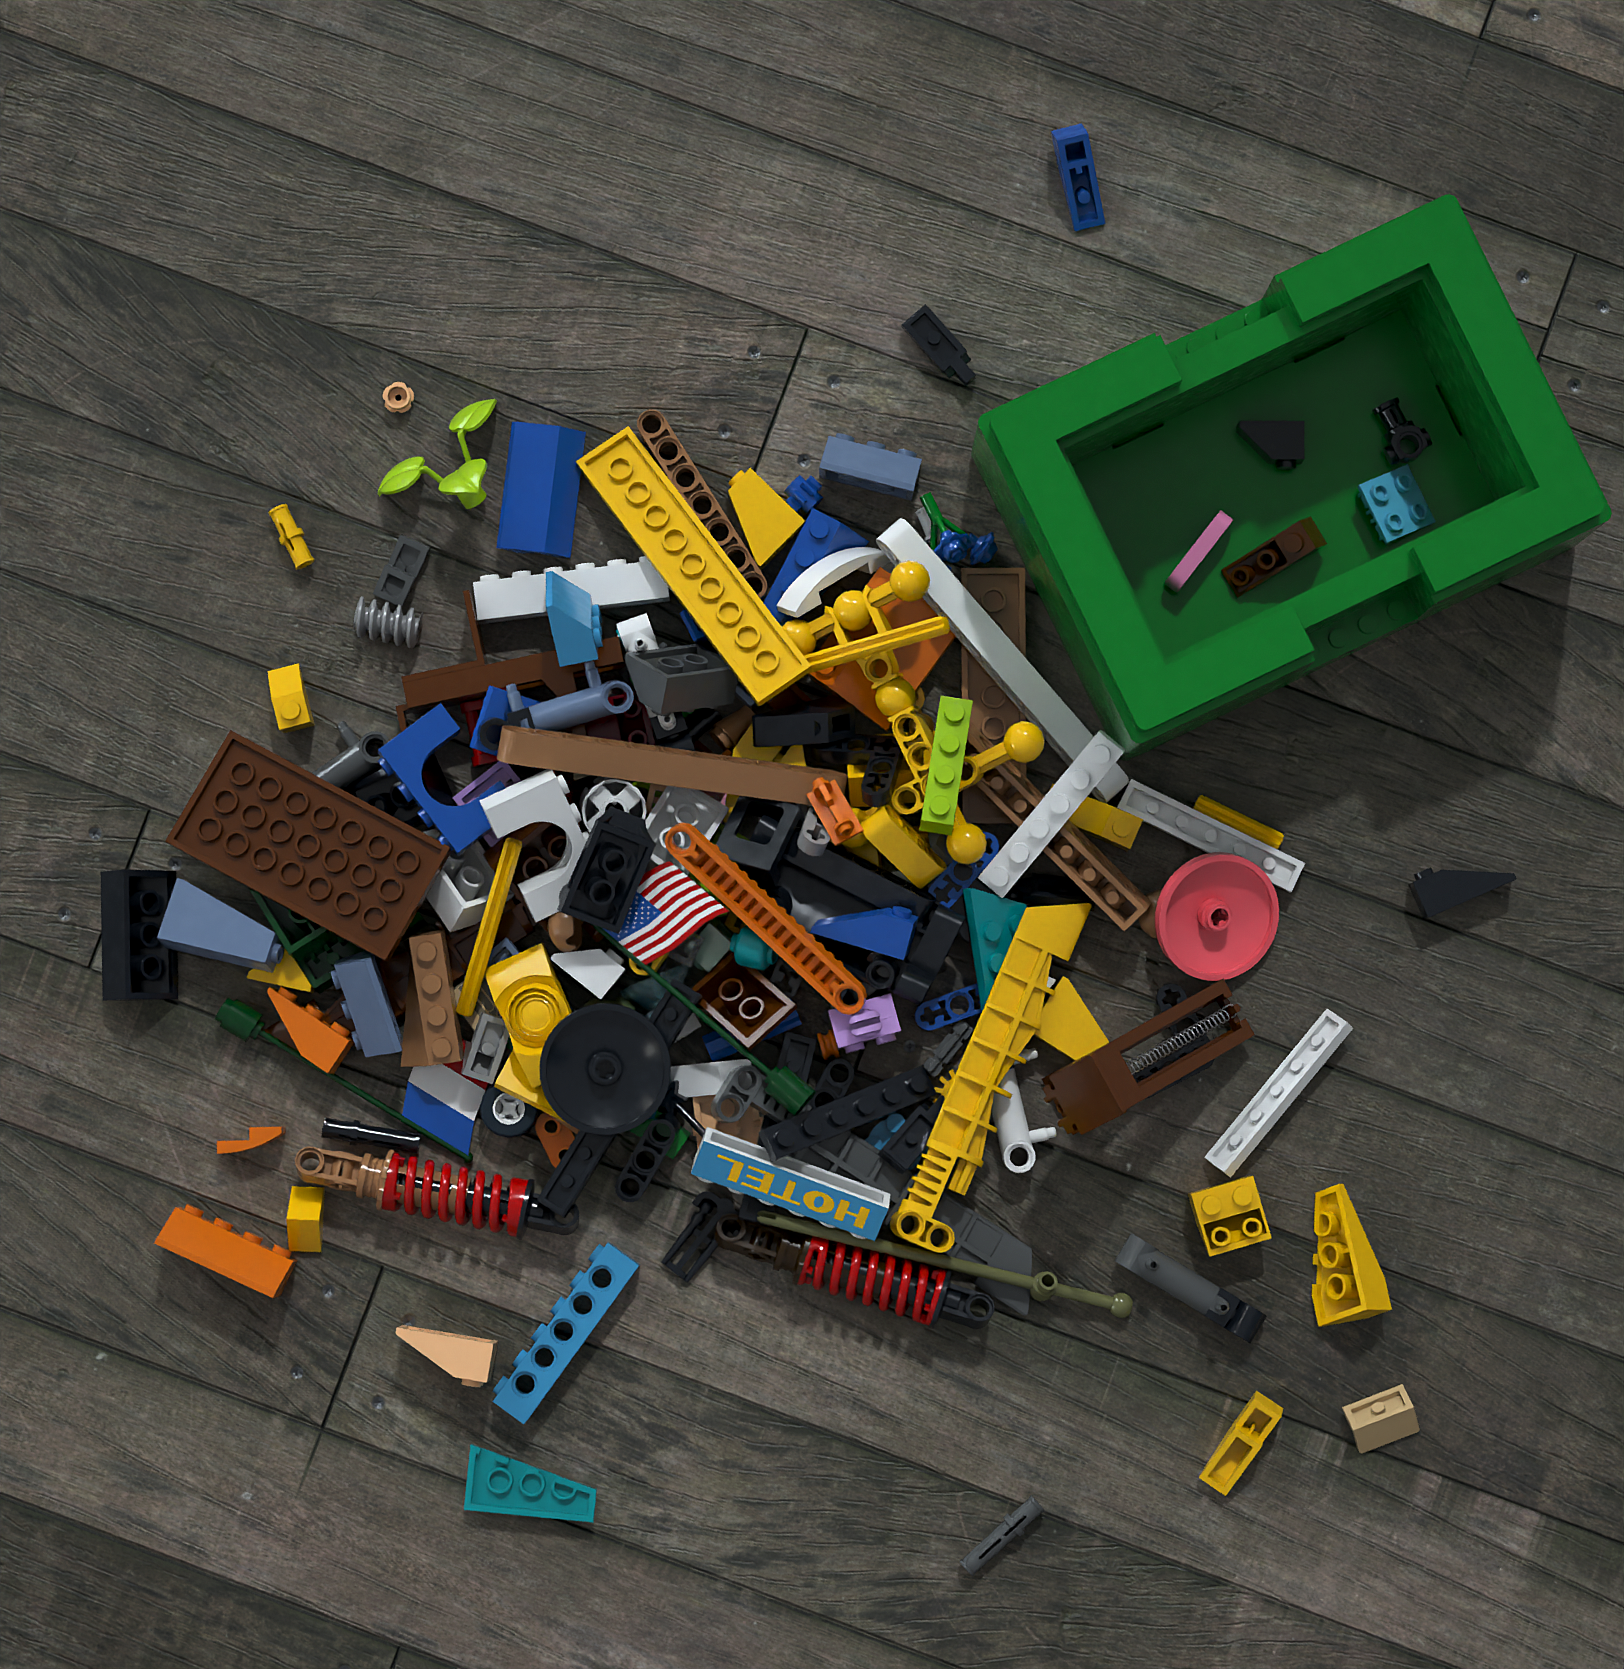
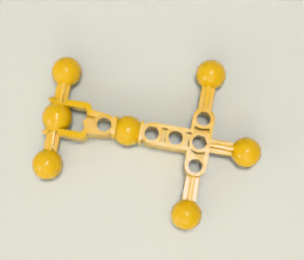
M908 560L901 562L893 569L890 581L875 589L865 585L863 592L858 590L843 592L836 599L833 608L825 606V614L809 623L804 620L793 619L787 621L781 627L803 655L812 653L816 647L817 640L832 632L835 633L839 645L852 642L853 639L848 630H861L869 624L871 619L878 633L893 630L880 607L897 598L907 602L921 599L927 593L930 586L929 573L917 561ZM893 649L857 659L856 661L867 679L874 683L871 687L873 690H876V705L882 714L889 717L887 718L888 722H892L893 734L915 777L914 780L894 791L888 805L899 815L921 812L923 810L930 760L926 765L921 764L918 761L917 753L920 748L925 747L931 755L934 736L925 718L917 712L920 710L919 706H914L916 700L914 688L908 681L903 679V673H899V665ZM881 659L888 666V671L882 678L875 672V665ZM908 718L913 719L916 723V731L911 736L907 735L903 729V723ZM1026 721L1014 723L1006 731L1003 742L975 756H964V762L970 763L973 767V775L969 780L961 776L959 792L978 783L985 772L1011 759L1027 763L1040 756L1044 748V737L1039 727ZM908 790L913 792L916 797V803L911 809L906 807L903 802V796ZM957 804L952 836L948 835L946 840L947 851L952 859L958 863H975L982 858L986 851V837L979 827L966 822ZM851 807L859 823H862L880 808L872 807L863 811L859 808ZM860 833L841 843V845L846 848L855 849L862 847L869 840L863 833Z

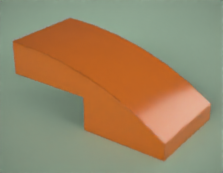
M249 1127V1140L217 1141V1154L237 1153L261 1147L284 1135L286 1127Z

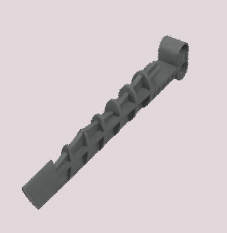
M751 1065L733 1069L711 1103V1114L713 1118L721 1123H731L740 1120L749 1105L776 1123L795 1116L765 1092L767 1084L764 1080L766 1076L762 1075L756 1067ZM743 1071L747 1072L752 1078L751 1086L747 1090L741 1088L738 1083L739 1074ZM725 1099L731 1100L735 1106L734 1114L731 1117H726L722 1114L721 1104ZM808 1104L797 1115L810 1111L812 1107ZM851 1131L789 1155L791 1158L890 1193L889 1209L882 1223L883 1226L888 1225L891 1221V1217L898 1211L903 1198H908L910 1192L907 1191V1188H912L915 1182L911 1179L912 1176L917 1177V1174L910 1169H907L903 1175L878 1155L879 1149ZM944 1191L942 1192L932 1219L948 1225L953 1230L955 1236L953 1246L948 1251L942 1252L943 1254L1031 1276L1032 1248ZM906 1216L901 1222V1229L904 1233H909L914 1228V1220L911 1216ZM935 1229L931 1233L930 1240L934 1246H938L943 1241L944 1236L941 1229ZM976 1277L975 1285L1023 1316L1028 1314L1030 1289Z

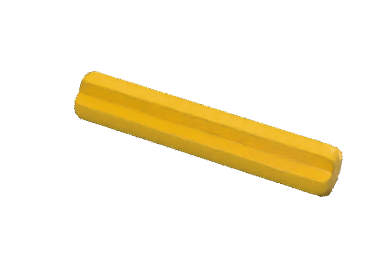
M1200 795L1193 806L1194 810L1275 849H1278L1283 841V833L1206 796Z

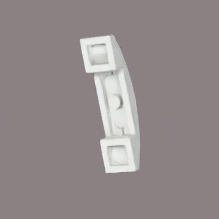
M870 547L848 548L828 555L810 566L788 587L776 605L777 610L798 618L822 603L819 591L855 570L872 574L879 567L882 568L891 561L882 550Z

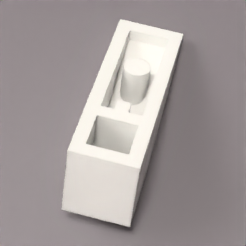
M748 1059L672 1066L669 1085L672 1081L678 1080V1093L687 1098L716 1095L733 1069L740 1066H752V1062ZM745 1071L739 1074V1086L745 1090L751 1086L752 1078Z

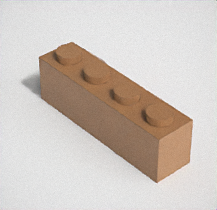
M445 930L413 934L409 937L411 954L400 1067L431 1066L461 1061L464 1058V1049L459 1017L456 1012L457 1004Z

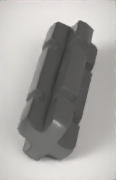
M960 1020L952 1028L954 1030L952 1035L948 1033L933 1052L935 1056L933 1058L929 1057L923 1064L926 1072L931 1076L938 1077L944 1070V1067H942L944 1063L948 1065L964 1045L962 1041L964 1039L967 1041L973 1034V1028L965 1021Z

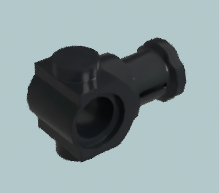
M1398 397L1372 410L1374 415H1379L1387 431L1384 437L1388 444L1383 448V452L1390 465H1396L1400 462H1413L1422 451L1432 445L1431 438L1425 428L1420 429L1414 425L1412 420L1407 421L1398 405L1400 403ZM1404 439L1412 441L1415 445V452L1412 454L1403 452L1400 448V441Z

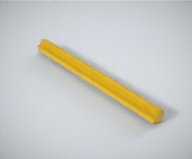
M938 616L803 656L810 663L812 671L809 673L948 634L950 631L949 620L947 617Z
M508 837L504 842L456 1007V1012L459 1015L466 1017L473 1015L522 848V842L518 839Z

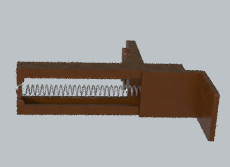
M1224 978L1109 1043L1042 1078L1045 1084L1042 1089L1047 1096L1043 1099L1046 1103L1054 1101L1055 1107L1063 1117L1057 1122L1059 1128L1063 1126L1067 1134L1072 1133L1074 1135L1080 1132L1083 1135L1127 1112L1128 1108L1254 1036L1255 1034L1246 1018L1240 1021L1236 1014L1240 1011V1006L1238 1004L1233 1005L1228 1000L1233 995ZM1215 1001L1219 1004L1221 1009L1189 1026L1166 1041L1159 1043L1154 1048L1128 1061V1063L1124 1061L1121 1054ZM1218 1013L1222 1015L1224 1022H1221ZM1214 1016L1218 1018L1220 1022L1219 1025L1214 1020ZM1210 1018L1213 1019L1214 1023L1216 1024L1215 1027L1212 1026ZM1205 1021L1209 1022L1211 1029H1208ZM1229 1022L1231 1030L1137 1083L1133 1075H1135V1072L1148 1067V1064L1152 1065L1153 1062H1157L1158 1058L1154 1050L1160 1055L1158 1060H1161V1057L1165 1058L1170 1052L1173 1053L1174 1050L1187 1045V1042L1191 1043V1040L1194 1041L1200 1035L1203 1036L1204 1033H1208V1030L1212 1031L1213 1028L1220 1026L1221 1023ZM1201 1023L1205 1025L1207 1032L1203 1030ZM1197 1025L1200 1026L1203 1034L1199 1033ZM1193 1028H1195L1196 1031H1197V1033L1199 1034L1198 1037L1195 1036V1033L1193 1032ZM1188 1030L1192 1032V1034L1194 1035V1039L1191 1038V1036L1188 1033ZM1184 1033L1188 1034L1190 1041H1187V1039L1184 1036ZM1180 1035H1182V1036L1184 1037V1039H1185V1041H1186L1185 1044L1182 1043V1040L1180 1039ZM1176 1038L1179 1039L1182 1046L1178 1045V1043L1176 1042ZM1171 1040H1173L1176 1043L1177 1049L1174 1048V1046L1171 1043ZM1167 1042L1171 1044L1173 1051H1170ZM1163 1045H1165V1046L1167 1047V1049H1168V1051H1169L1168 1054L1165 1053V1051H1164V1049H1163ZM1159 1047L1164 1052V1056L1160 1054L1158 1050ZM1150 1052L1154 1054L1156 1061L1152 1060ZM1146 1055L1149 1056L1150 1060L1152 1061L1151 1063H1148ZM1141 1057L1145 1059L1147 1066H1144ZM1137 1060L1141 1062L1143 1068L1139 1067V1065L1137 1064ZM1133 1062L1137 1065L1138 1071L1133 1067ZM1128 1064L1132 1066L1134 1073H1131Z

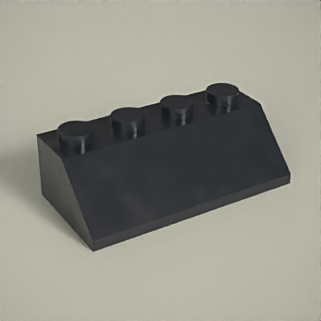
M121 869L100 872L103 1001L178 999V951L165 948L157 938L176 883V871Z

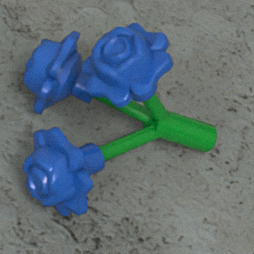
M931 492L920 497L931 520L930 548L942 562L957 563L967 556L968 548H971V565H975L979 561L986 564L993 558L998 548L994 542L995 537L992 531L988 535L980 536L979 538L972 533L968 535L942 516ZM939 528L941 532L940 544L937 546V533ZM946 565L947 568H948L950 571H952V567Z

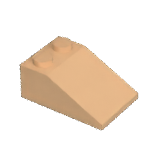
M401 1325L396 1328L397 1336L453 1377L461 1378L462 1385L481 1387L484 1382L487 1383L492 1379L498 1341Z

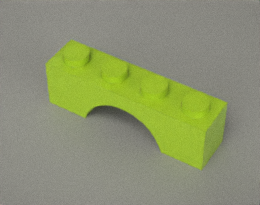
M948 696L940 697L919 831L952 836L973 700Z

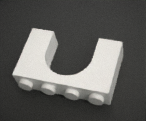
M550 769L541 771L479 801L497 838L534 822H550L558 825L565 831L566 847L561 859L552 868L517 884L535 922L559 912L557 910L559 906V893L563 886L569 882L589 837V833L587 831L581 832L578 826V822L582 821V817L575 803L569 805L565 794L570 793L565 779L562 775L556 777L553 770Z

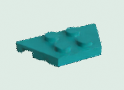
M964 888L963 894L981 1010H983L1027 905L974 888Z

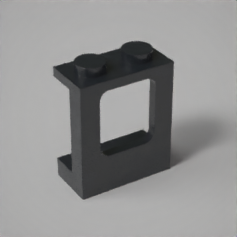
M739 796L716 845L722 853H726L729 856V860L736 862L739 869L745 871L751 880L776 887L781 878L777 868L795 828H801L805 818L800 806L796 803ZM746 814L759 817L766 814L779 821L769 843L759 844L736 837Z

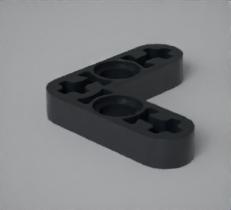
M856 734V736L830 743L810 744L811 756L817 762L867 765L861 784L862 799L866 805L881 807L890 802L903 760V753L895 737ZM853 748H864V749L859 750V751H851V750H850V749H853ZM878 770H889V772L876 773Z
M1166 984L1158 990L1156 1002L1161 1013L1172 1007L1170 1003L1164 1004L1162 1001L1166 997L1165 990L1169 989L1171 993L1177 992L1179 994L1176 1004L1188 998L1184 990L1177 984ZM1196 1013L1187 1017L1194 1024L1199 1021ZM1177 1023L1169 1027L1173 1036L1178 1033ZM1197 1025L1199 1033L1203 1034L1200 1026ZM1194 1028V1031H1193V1032L1195 1033V1036L1198 1037L1199 1034L1197 1033L1196 1029ZM1204 1033L1203 1036L1200 1035L1194 1041L1191 1040V1043L1187 1042V1045L1179 1048L1180 1050L1158 1060L1152 1065H1148V1067H1144L1139 1072H1135L1133 1077L1138 1083V1076H1142L1145 1079L1153 1074L1150 1072L1152 1068L1156 1067L1157 1072L1163 1068L1167 1061H1176L1180 1059V1054L1185 1053L1187 1055L1194 1051V1048L1201 1047L1210 1042L1206 1033ZM1180 1035V1039L1182 1040V1043L1185 1044L1186 1041H1185L1184 1037H1183L1182 1035ZM1185 1036L1187 1041H1190V1038L1188 1036ZM1176 1038V1042L1178 1043V1045L1182 1046L1179 1039ZM1215 1058L1147 1098L1204 1071L1213 1064Z

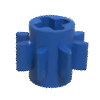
M799 475L785 489L784 493L789 497L785 502L797 513L802 510L809 514L812 508H815L823 499V496L818 493L822 489V485L813 476L805 480Z

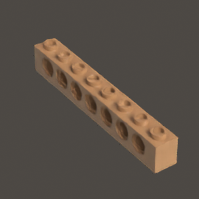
M971 722L969 723L964 756H975L994 746ZM1010 761L985 772L982 779L976 783L1018 827L1022 825L1045 797ZM964 762L962 771L971 778L973 767L970 763ZM1069 819L1043 849L1124 932L1152 903Z

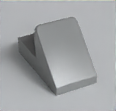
M481 1012L471 1042L466 1041L461 1074L493 1084L509 1038V1032L503 1019Z

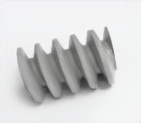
M361 596L356 607L353 629L356 628L359 638H363L367 631H369V637L373 641L381 633L383 643H388L394 636L396 646H401L406 639L407 647L413 649L420 636L423 612L419 618H415L414 608L411 607L408 613L403 615L402 605H398L392 613L390 612L389 602H385L382 609L378 610L377 600L375 599L372 600L369 607H365L364 597Z

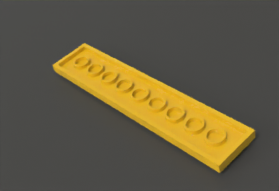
M629 426L576 461L581 472L759 707L812 671L810 663Z

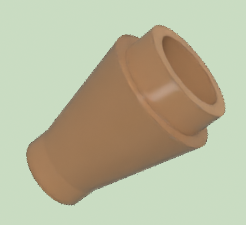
M744 705L738 711L713 724L714 728L709 732L711 738L724 751L734 748L752 724V716L755 713L748 706Z

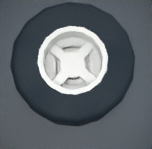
M495 1084L490 1086L483 1095L480 1105L481 1118L486 1127L494 1134L507 1138L518 1137L530 1131L538 1119L540 1110L495 1088Z

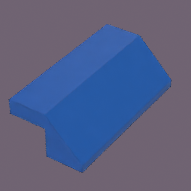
M512 422L496 548L522 554L540 553L559 558L571 557L581 470L576 461L583 457L586 432L555 425Z

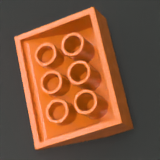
M879 567L867 585L875 589L890 581L891 574ZM897 598L880 607L892 629L938 617L923 598L913 602ZM872 619L861 630H848L853 641L879 634ZM951 630L948 634L893 649L899 665V673H903V679L911 684L915 693L956 638ZM834 632L830 634L819 651L839 645ZM881 659L875 665V672L882 678L886 675L888 666ZM856 660L807 674L810 679L833 695L854 705L856 711L885 731H888L892 726V722L887 720L889 717L882 714L876 705V690H873L871 687L874 683L867 679Z

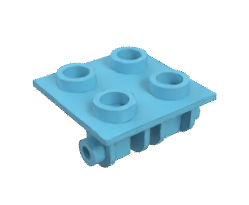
M1408 464L1359 484L1357 487L1360 492L1357 494L1358 497H1361L1365 508H1369L1366 514H1372L1373 519L1370 522L1371 524L1376 522L1375 528L1380 536L1379 540H1383L1385 545L1436 522Z

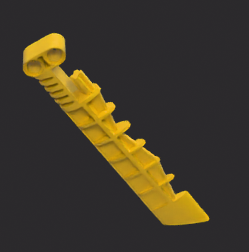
M1090 903L1026 907L926 1143L929 1149L926 1154L922 1153L921 1155L924 1161L922 1165L917 1164L916 1168L919 1169L917 1177L912 1176L911 1178L915 1182L912 1188H907L910 1194L907 1199L903 1198L898 1211L891 1217V1230L899 1238L938 1253L946 1252L953 1246L955 1240L953 1230L948 1225L932 1219V1216L957 1158H959V1161L947 1189L965 1196L977 1166L982 1168L987 1130L997 1133L998 1128L989 1124L994 1093L1011 1099L1013 1094L997 1086L1015 1061L1026 1064L1027 1060L1019 1055L1036 1030L1041 1028L1039 1024L1045 993L1054 996L1056 992L1046 987L1052 955L1064 961H1069L1090 912ZM906 1216H911L914 1220V1228L909 1233H904L901 1229V1222ZM939 1228L943 1232V1241L938 1246H934L931 1243L930 1236L935 1229Z

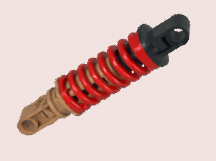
M308 1146L302 1148L295 1157L297 1173L303 1181L328 1186L336 1190L356 1192L357 1198L373 1197L376 1199V1208L380 1211L383 1209L396 1212L404 1204L405 1212L408 1215H415L421 1207L422 1216L426 1219H431L438 1211L439 1219L446 1223L455 1214L456 1223L460 1226H465L472 1216L473 1227L479 1230L485 1227L489 1219L490 1230L494 1233H499L503 1229L505 1222H507L506 1231L510 1236L517 1237L519 1240L523 1239L527 1228L559 1235H570L576 1231L579 1225V1209L576 1204L570 1210L574 1217L573 1220L567 1224H562L555 1218L557 1213L537 1201L540 1194L535 1193L534 1179L526 1180L512 1177L507 1190L501 1189L502 1175L494 1174L490 1187L484 1186L486 1174L483 1170L476 1172L472 1183V1178L468 1177L469 1170L467 1167H460L458 1175L451 1174L452 1166L449 1163L442 1165L441 1172L435 1171V1162L433 1160H427L424 1168L417 1167L418 1159L415 1156H410L406 1165L404 1164L405 1158L400 1157V1154L394 1150H390L385 1159L374 1158L373 1154L365 1153L364 1157H359L347 1152L330 1151ZM313 1158L319 1161V1166L315 1170L307 1171L302 1168L303 1162L307 1159Z

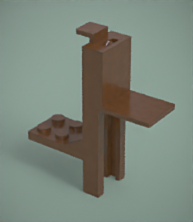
M470 590L463 591L477 660L401 676L407 704L396 706L400 730L402 732L409 727L406 714L427 712L440 703L446 708L484 699L489 685L507 691V685L516 684L519 692L546 686L556 698L579 691L577 679L586 677L584 662L560 667L557 652L552 650L488 664L482 632L477 620L475 599ZM619 637L603 639V647L598 648V659L593 660L598 673L604 674L621 670L626 664ZM585 723L567 728L566 733L587 736Z

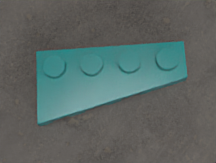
M470 1444L464 1510L594 1522L596 1488Z

